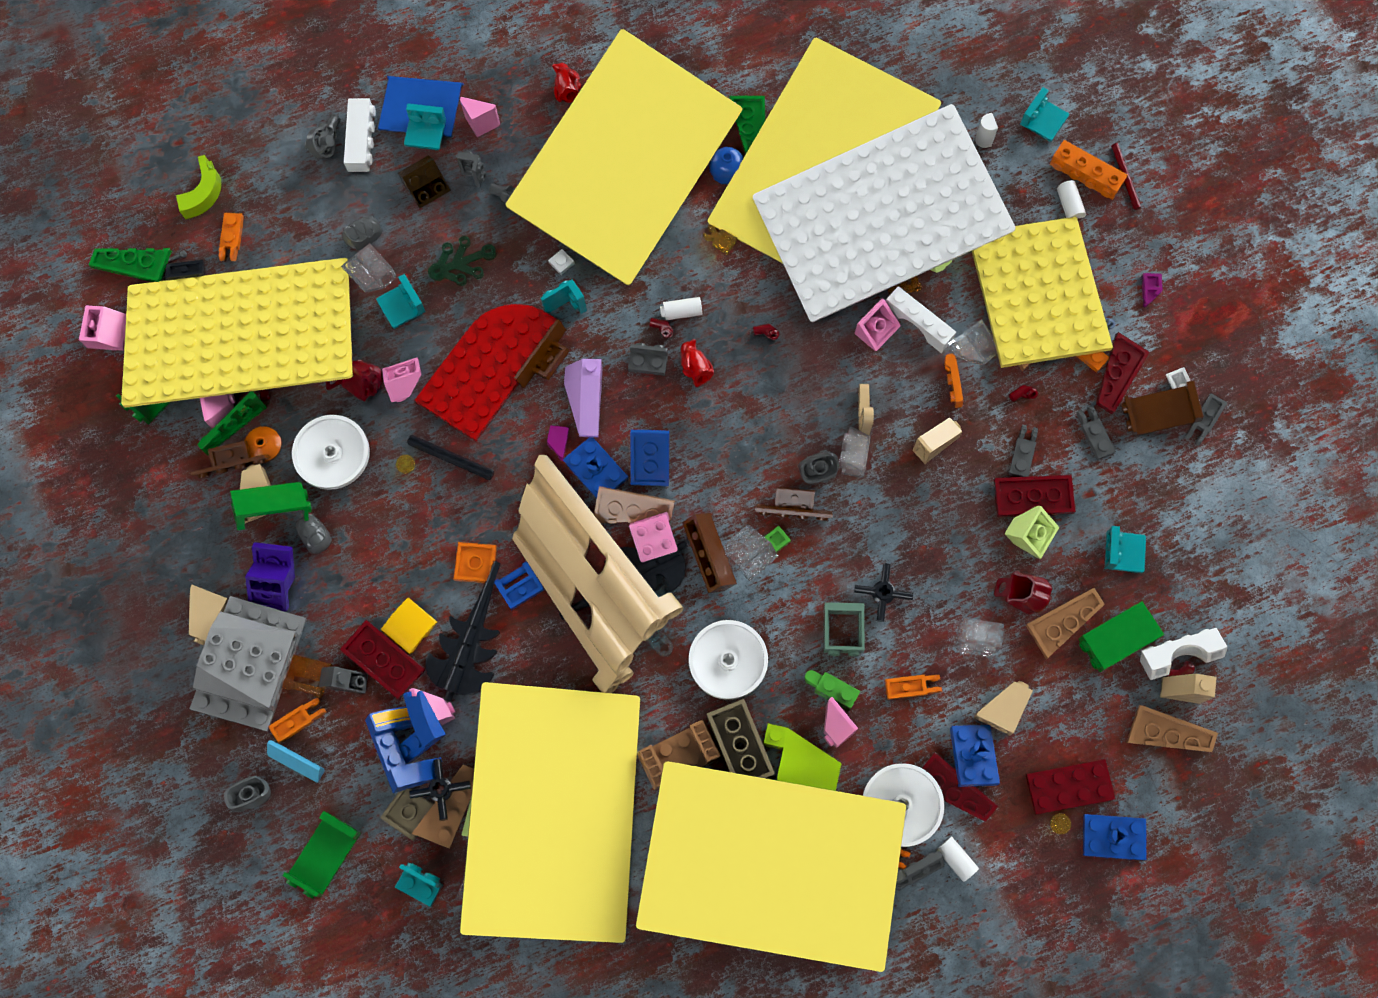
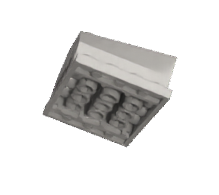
M230 596L225 611H220L210 627L201 652L193 685L196 692L190 710L268 732V726L271 725L307 619Z

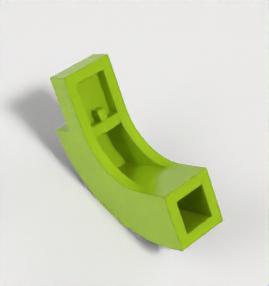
M205 155L198 156L201 170L199 185L188 193L176 195L179 211L185 219L199 216L210 209L221 191V177L216 169H214L212 161H208Z

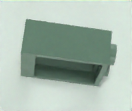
M825 602L823 606V653H828L829 656H839L840 653H848V656H860V653H863L865 650L864 603ZM829 614L858 615V646H829Z

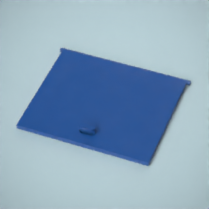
M387 76L388 84L378 130L406 133L409 123L406 108L409 103L443 107L446 117L443 136L452 137L461 87L464 83Z

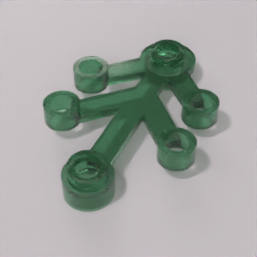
M461 236L459 238L460 245L452 262L446 264L449 255L454 251L452 244L447 242L442 245L443 252L438 263H434L429 267L428 274L435 281H441L445 278L459 286H464L467 283L466 276L462 273L455 275L449 271L456 269L472 275L475 279H481L484 276L483 269L478 266L473 268L466 264L482 258L488 261L493 260L497 255L496 249L493 245L486 244L480 251L463 257L471 242L469 237ZM462 241H468L466 244H462ZM446 247L451 248L449 251L445 250ZM487 249H491V252H489V253H487V252H485V251H486ZM440 269L439 273H434L435 270ZM476 271H481L479 275L475 274ZM459 278H464L462 282L458 281Z

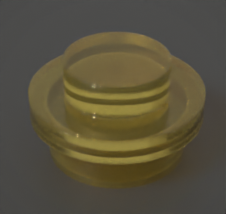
M402 455L397 459L396 467L401 473H410L415 468V460L410 455Z
M1056 814L1051 818L1050 826L1056 834L1062 835L1070 830L1071 821L1064 814Z

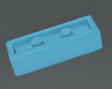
M272 740L268 741L267 755L270 758L315 782H319L325 772L324 768Z

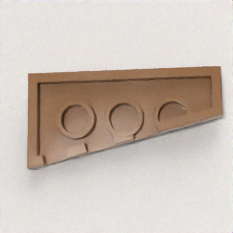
M599 486L594 516L600 523H632L667 512L669 520H671L675 500Z
M1095 588L1028 623L1026 627L1047 660L1105 604Z
M1139 705L1126 743L1212 752L1218 733Z
M462 765L450 781L451 784L470 781L471 789L454 791L450 798L446 800L448 820L439 821L438 802L435 801L412 834L450 849L472 796L473 768Z

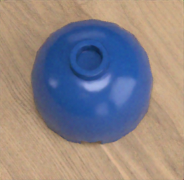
M732 147L718 149L709 164V171L713 179L721 184L728 185L735 172L739 169L743 155Z

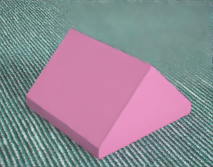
M464 97L460 98L465 118L476 137L500 125L496 105Z
M881 299L857 323L855 335L874 351H877L901 325L886 301Z

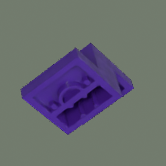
M254 542L252 545L253 564L245 576L248 601L287 612L289 609L288 591L295 579L293 548Z

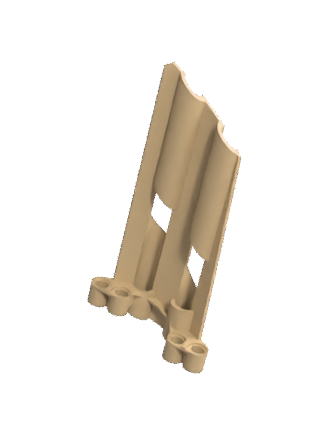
M539 455L535 462L533 480L531 484L528 485L527 483L518 511L521 514L518 529L513 534V541L599 671L592 679L602 693H613L619 684L626 682L633 676L634 673L629 665L633 660V653L642 641L648 640L655 631L663 628L669 619L679 615L683 611V607L672 593H667L661 597L655 594L547 455ZM591 540L606 558L604 569L599 575L585 559ZM576 588L591 606L592 622L590 629L587 628L571 606Z

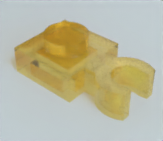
M709 225L708 230L712 234L704 233L703 238L706 241H713L712 246L728 255L737 242V237L723 229L718 233L714 226Z

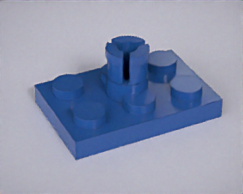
M631 430V485L669 486L670 431Z
M589 437L563 459L567 467L596 499L599 486L617 489L629 479L625 472L593 437Z
M951 726L950 734L958 786L999 785L1000 780L991 726Z
M1084 814L1083 856L1145 861L1146 819Z

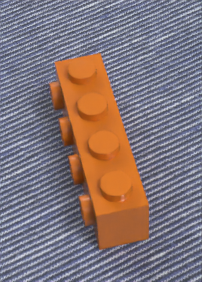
M1063 140L1050 162V165L1055 170L1064 172L1071 179L1080 181L1086 187L1094 189L1101 193L1102 196L1112 200L1128 176L1126 173L1066 140Z

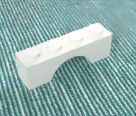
M899 286L886 299V303L895 317L913 323L924 334L927 342L940 353L953 341L956 331Z
M1217 628L1205 629L1198 634L1185 635L1175 641H1166L1156 647H1147L1141 653L1140 662L1149 679L1153 680L1169 675L1171 662L1179 656L1192 655L1208 663L1224 658L1227 645Z

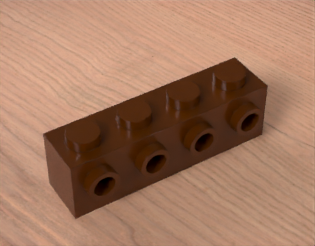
M694 514L683 521L682 524L708 593L723 592L736 585L737 582L711 514Z

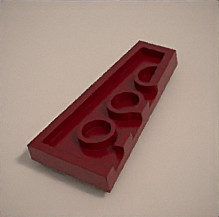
M1119 332L1115 334L1113 348L1109 355L1096 405L1110 414L1116 411L1150 353Z
M936 753L922 767L938 783L945 802L985 822L999 807L975 786L959 787L956 770Z

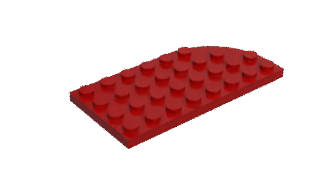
M523 304L504 305L484 313L468 328L416 397L415 402L476 442L519 383L514 378L518 370L521 369L557 319L539 308Z

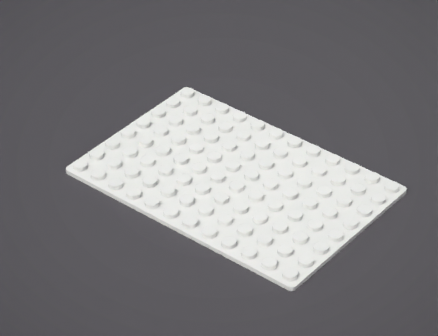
M952 104L753 195L757 209L810 322L820 320L1013 233L1016 228L955 106Z

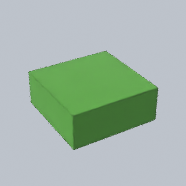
M780 526L764 537L766 543L775 553L791 542Z

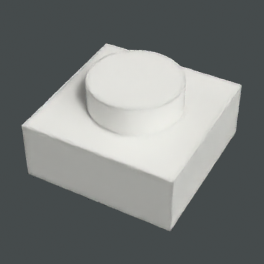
M563 249L548 260L549 264L560 275L564 274L575 264L574 260Z

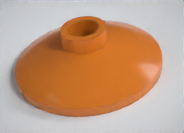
M257 427L250 431L245 438L250 457L264 454L270 455L269 459H265V462H269L281 450L282 441L280 435L270 427ZM260 440H263L262 445H258Z

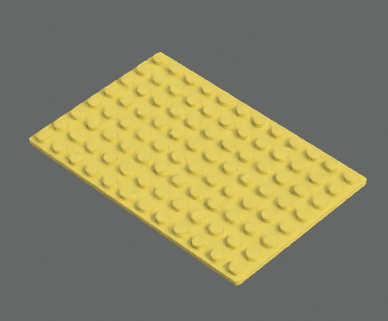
M621 29L506 202V207L624 284L630 285L742 112V107L626 30Z
M814 38L740 163L739 169L733 175L708 218V223L783 264L753 200V195L933 113L940 108L941 101L819 38Z
M347 258L128 286L121 402L125 408L349 379L353 376L349 262Z
M488 682L482 684L460 933L462 935L623 943L625 941L640 710L639 696Z
M667 761L663 766L636 927L646 931L883 972L887 957L906 805L895 801Z

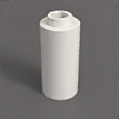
M700 297L663 302V306H660L661 317H665L667 321L701 316L702 306Z

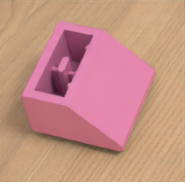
M86 305L79 341L91 349L124 351L126 314L107 307Z

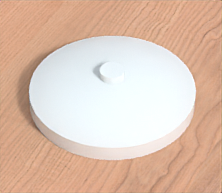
M339 415L321 416L307 423L297 434L292 447L293 464L298 474L310 485L325 490L339 489L354 482L366 468L370 453L369 442L363 430L351 419Z
M723 620L706 626L695 637L689 651V668L694 681L705 693L718 699L733 700L747 696L761 684L768 667V653L763 639L753 628L739 621Z
M893 764L881 769L869 780L863 792V796L895 801L906 805L901 847L914 846L926 841L936 832L943 819L944 798L938 783L928 772L915 765Z

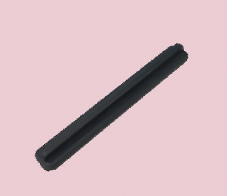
M410 435L407 440L409 446L487 480H491L494 475L492 469L414 435Z

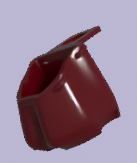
M356 360L352 361L353 376L351 378L336 380L333 384H330V381L325 382L327 390H331L341 384L353 396L365 402L369 396H374L377 393L382 382V371L376 365Z
M1014 571L1010 578H999L997 580L994 596L1006 597L1007 604L1014 606L1024 613H1041L1050 602L1053 588L1049 581L1043 577ZM1003 582H1005L1006 588L1003 592L1000 593L999 587Z

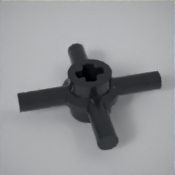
M883 563L881 581L877 582L873 587L855 585L854 587L855 593L872 595L873 599L878 603L876 620L878 622H884L886 604L890 603L894 598L913 600L912 592L897 591L889 582L891 564ZM882 589H885L886 596H882Z
M434 759L435 779L431 781L428 788L410 790L409 795L410 799L430 796L431 799L438 802L439 821L448 820L446 800L450 798L454 791L471 789V782L464 781L451 784L448 779L443 777L441 759ZM439 786H442L444 790H441L442 793L439 794L436 790L439 789Z

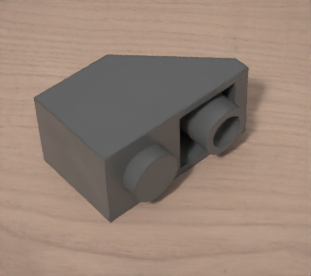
M335 666L322 667L319 687L364 694L366 692L368 674Z

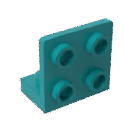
M1042 87L1025 111L1020 125L1051 142L1069 117V113L1048 101L1049 98H1047L1049 90Z
M408 103L406 111L409 123L404 145L407 147L439 150L446 124L443 107Z
M405 274L398 277L401 282L398 287L376 299L393 329L426 312Z
M573 279L562 282L556 289L545 292L540 298L543 309L548 314L567 302H570L574 310L578 309L580 314L587 311L584 295Z
M1111 526L1106 531L1104 569L1143 573L1145 571L1146 535L1120 532V526Z
M413 863L401 864L399 868L404 871L395 888L432 907L443 887V884L439 882L440 878L431 873H421L422 868Z

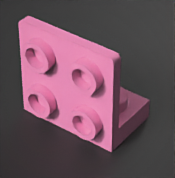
M667 512L630 523V531L641 562L678 550Z

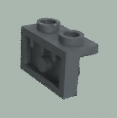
M643 343L630 345L631 352L628 372L665 376L668 360L667 348L661 345H654V347L646 346Z

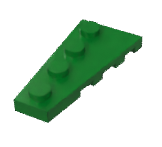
M729 96L730 100L742 107V112L736 119V124L745 155L765 122V96Z
M118 248L94 249L89 266L94 269L128 277L159 282L163 277L172 251L170 248H163V250H155L154 248H146V250H136V248H128V250H119Z
M250 391L197 445L206 455H209L208 449L219 447L267 407L253 391Z

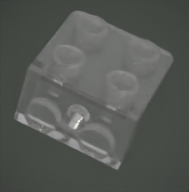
M750 525L745 526L723 545L726 556L739 566L743 575L749 581L778 557L771 542Z

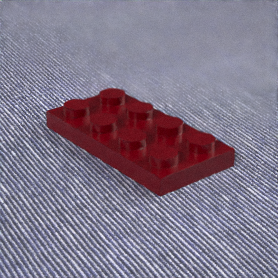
M1072 475L994 479L997 517L1019 516L1036 506H1041L1048 515L1074 514L1076 512Z
M367 620L340 648L344 654L398 700L402 698L403 694L409 690L425 671L422 666Z
M1105 759L1025 775L1035 815L1115 800Z

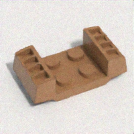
M700 720L690 725V728L654 746L649 745L638 751L637 756L653 789L656 790L660 788L665 762L669 761L704 767L722 757V754L706 721Z

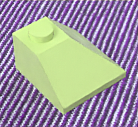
M1036 506L1015 517L1006 530L1005 535L1014 545L1041 559L1057 533L1059 526L1041 506Z

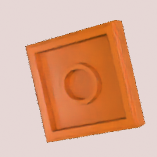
M458 542L453 580L486 583L493 561H496L497 545Z

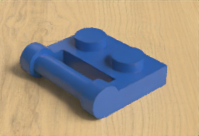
M527 561L502 579L494 581L511 611L544 591L542 584ZM527 572L529 576L505 590L503 586Z

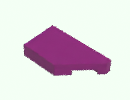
M1162 273L1142 274L1143 307H1147L1163 291Z
M550 425L547 445L563 461L569 428Z

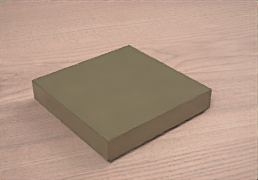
M409 788L397 793L380 818L414 841L417 835L412 834V832L430 810L433 803L424 797L410 799L409 791L413 789Z

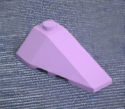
M581 359L565 367L564 386L579 437H598L603 371L601 359Z

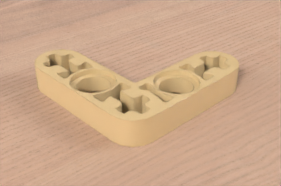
M859 384V436L869 437L874 420L873 407H870L869 384Z

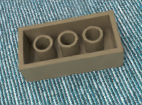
M744 699L707 713V719L729 772L765 779L774 777V770ZM738 743L744 744L742 750L737 749L736 745Z

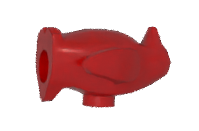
M565 63L553 64L552 67L556 72L554 80L555 98L558 102L563 100L571 103L581 88L580 76Z
M696 339L681 345V365L684 375L693 379L695 387L708 382L714 375L713 366L703 352L697 350Z

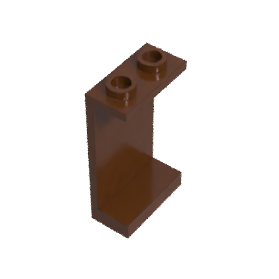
M1194 380L1186 382V385L1183 387L1129 399L1128 396H1124V403H1121L1123 414L1127 413L1128 421H1126L1127 430L1132 432L1133 437L1200 422L1204 417Z

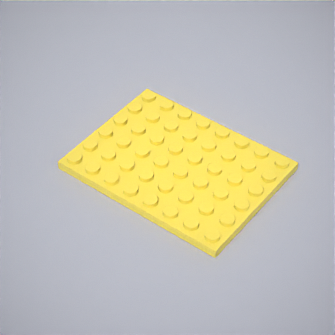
M1077 217L1015 226L1016 228L1013 233L972 251L1001 368L1112 350L1113 345Z

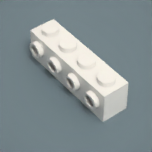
M370 98L348 99L344 165L348 172H369V167L373 162L370 151L374 146L371 136L372 132L375 131L373 116L376 115V109L372 105Z

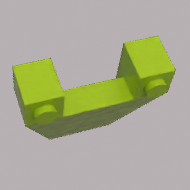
M768 723L763 746L783 750L776 781L836 791L841 763L789 728Z

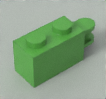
M809 670L805 675V682L816 688L814 693L827 700L833 697L839 706L848 712L860 693L856 688L827 672L822 676L813 670Z

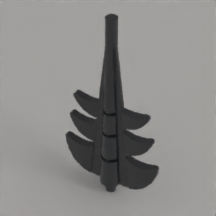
M685 540L677 544L678 550L676 552L645 562L640 561L637 549L632 547L620 548L654 592L657 589L656 576L659 574L668 582L669 592H673L685 577L686 565L684 557L680 552L688 547ZM583 598L572 605V608L577 612L590 605ZM560 612L559 615H560L561 619L564 620V617L562 616V614H561V612Z
M493 561L487 581L467 622L459 621L452 616L449 617L450 625L460 635L459 638L451 639L447 638L443 633L439 634L440 645L449 655V658L440 660L431 653L427 654L425 665L427 675L437 687L447 691L444 697L445 701L451 702L454 693L473 695L481 692L482 684L485 682L490 683L494 676L493 672L484 673L477 671L474 668V664L487 662L497 654L496 649L488 650L479 646L480 641H490L500 634L498 630L484 628L494 581L501 565L497 561Z

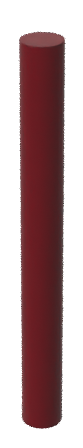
M1115 143L1111 146L1120 171L1128 175L1124 183L1134 210H1138L1141 208L1119 144Z

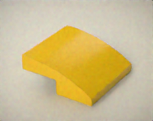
M407 598L390 616L381 630L407 653L411 654L422 639L429 635L437 621L410 598Z

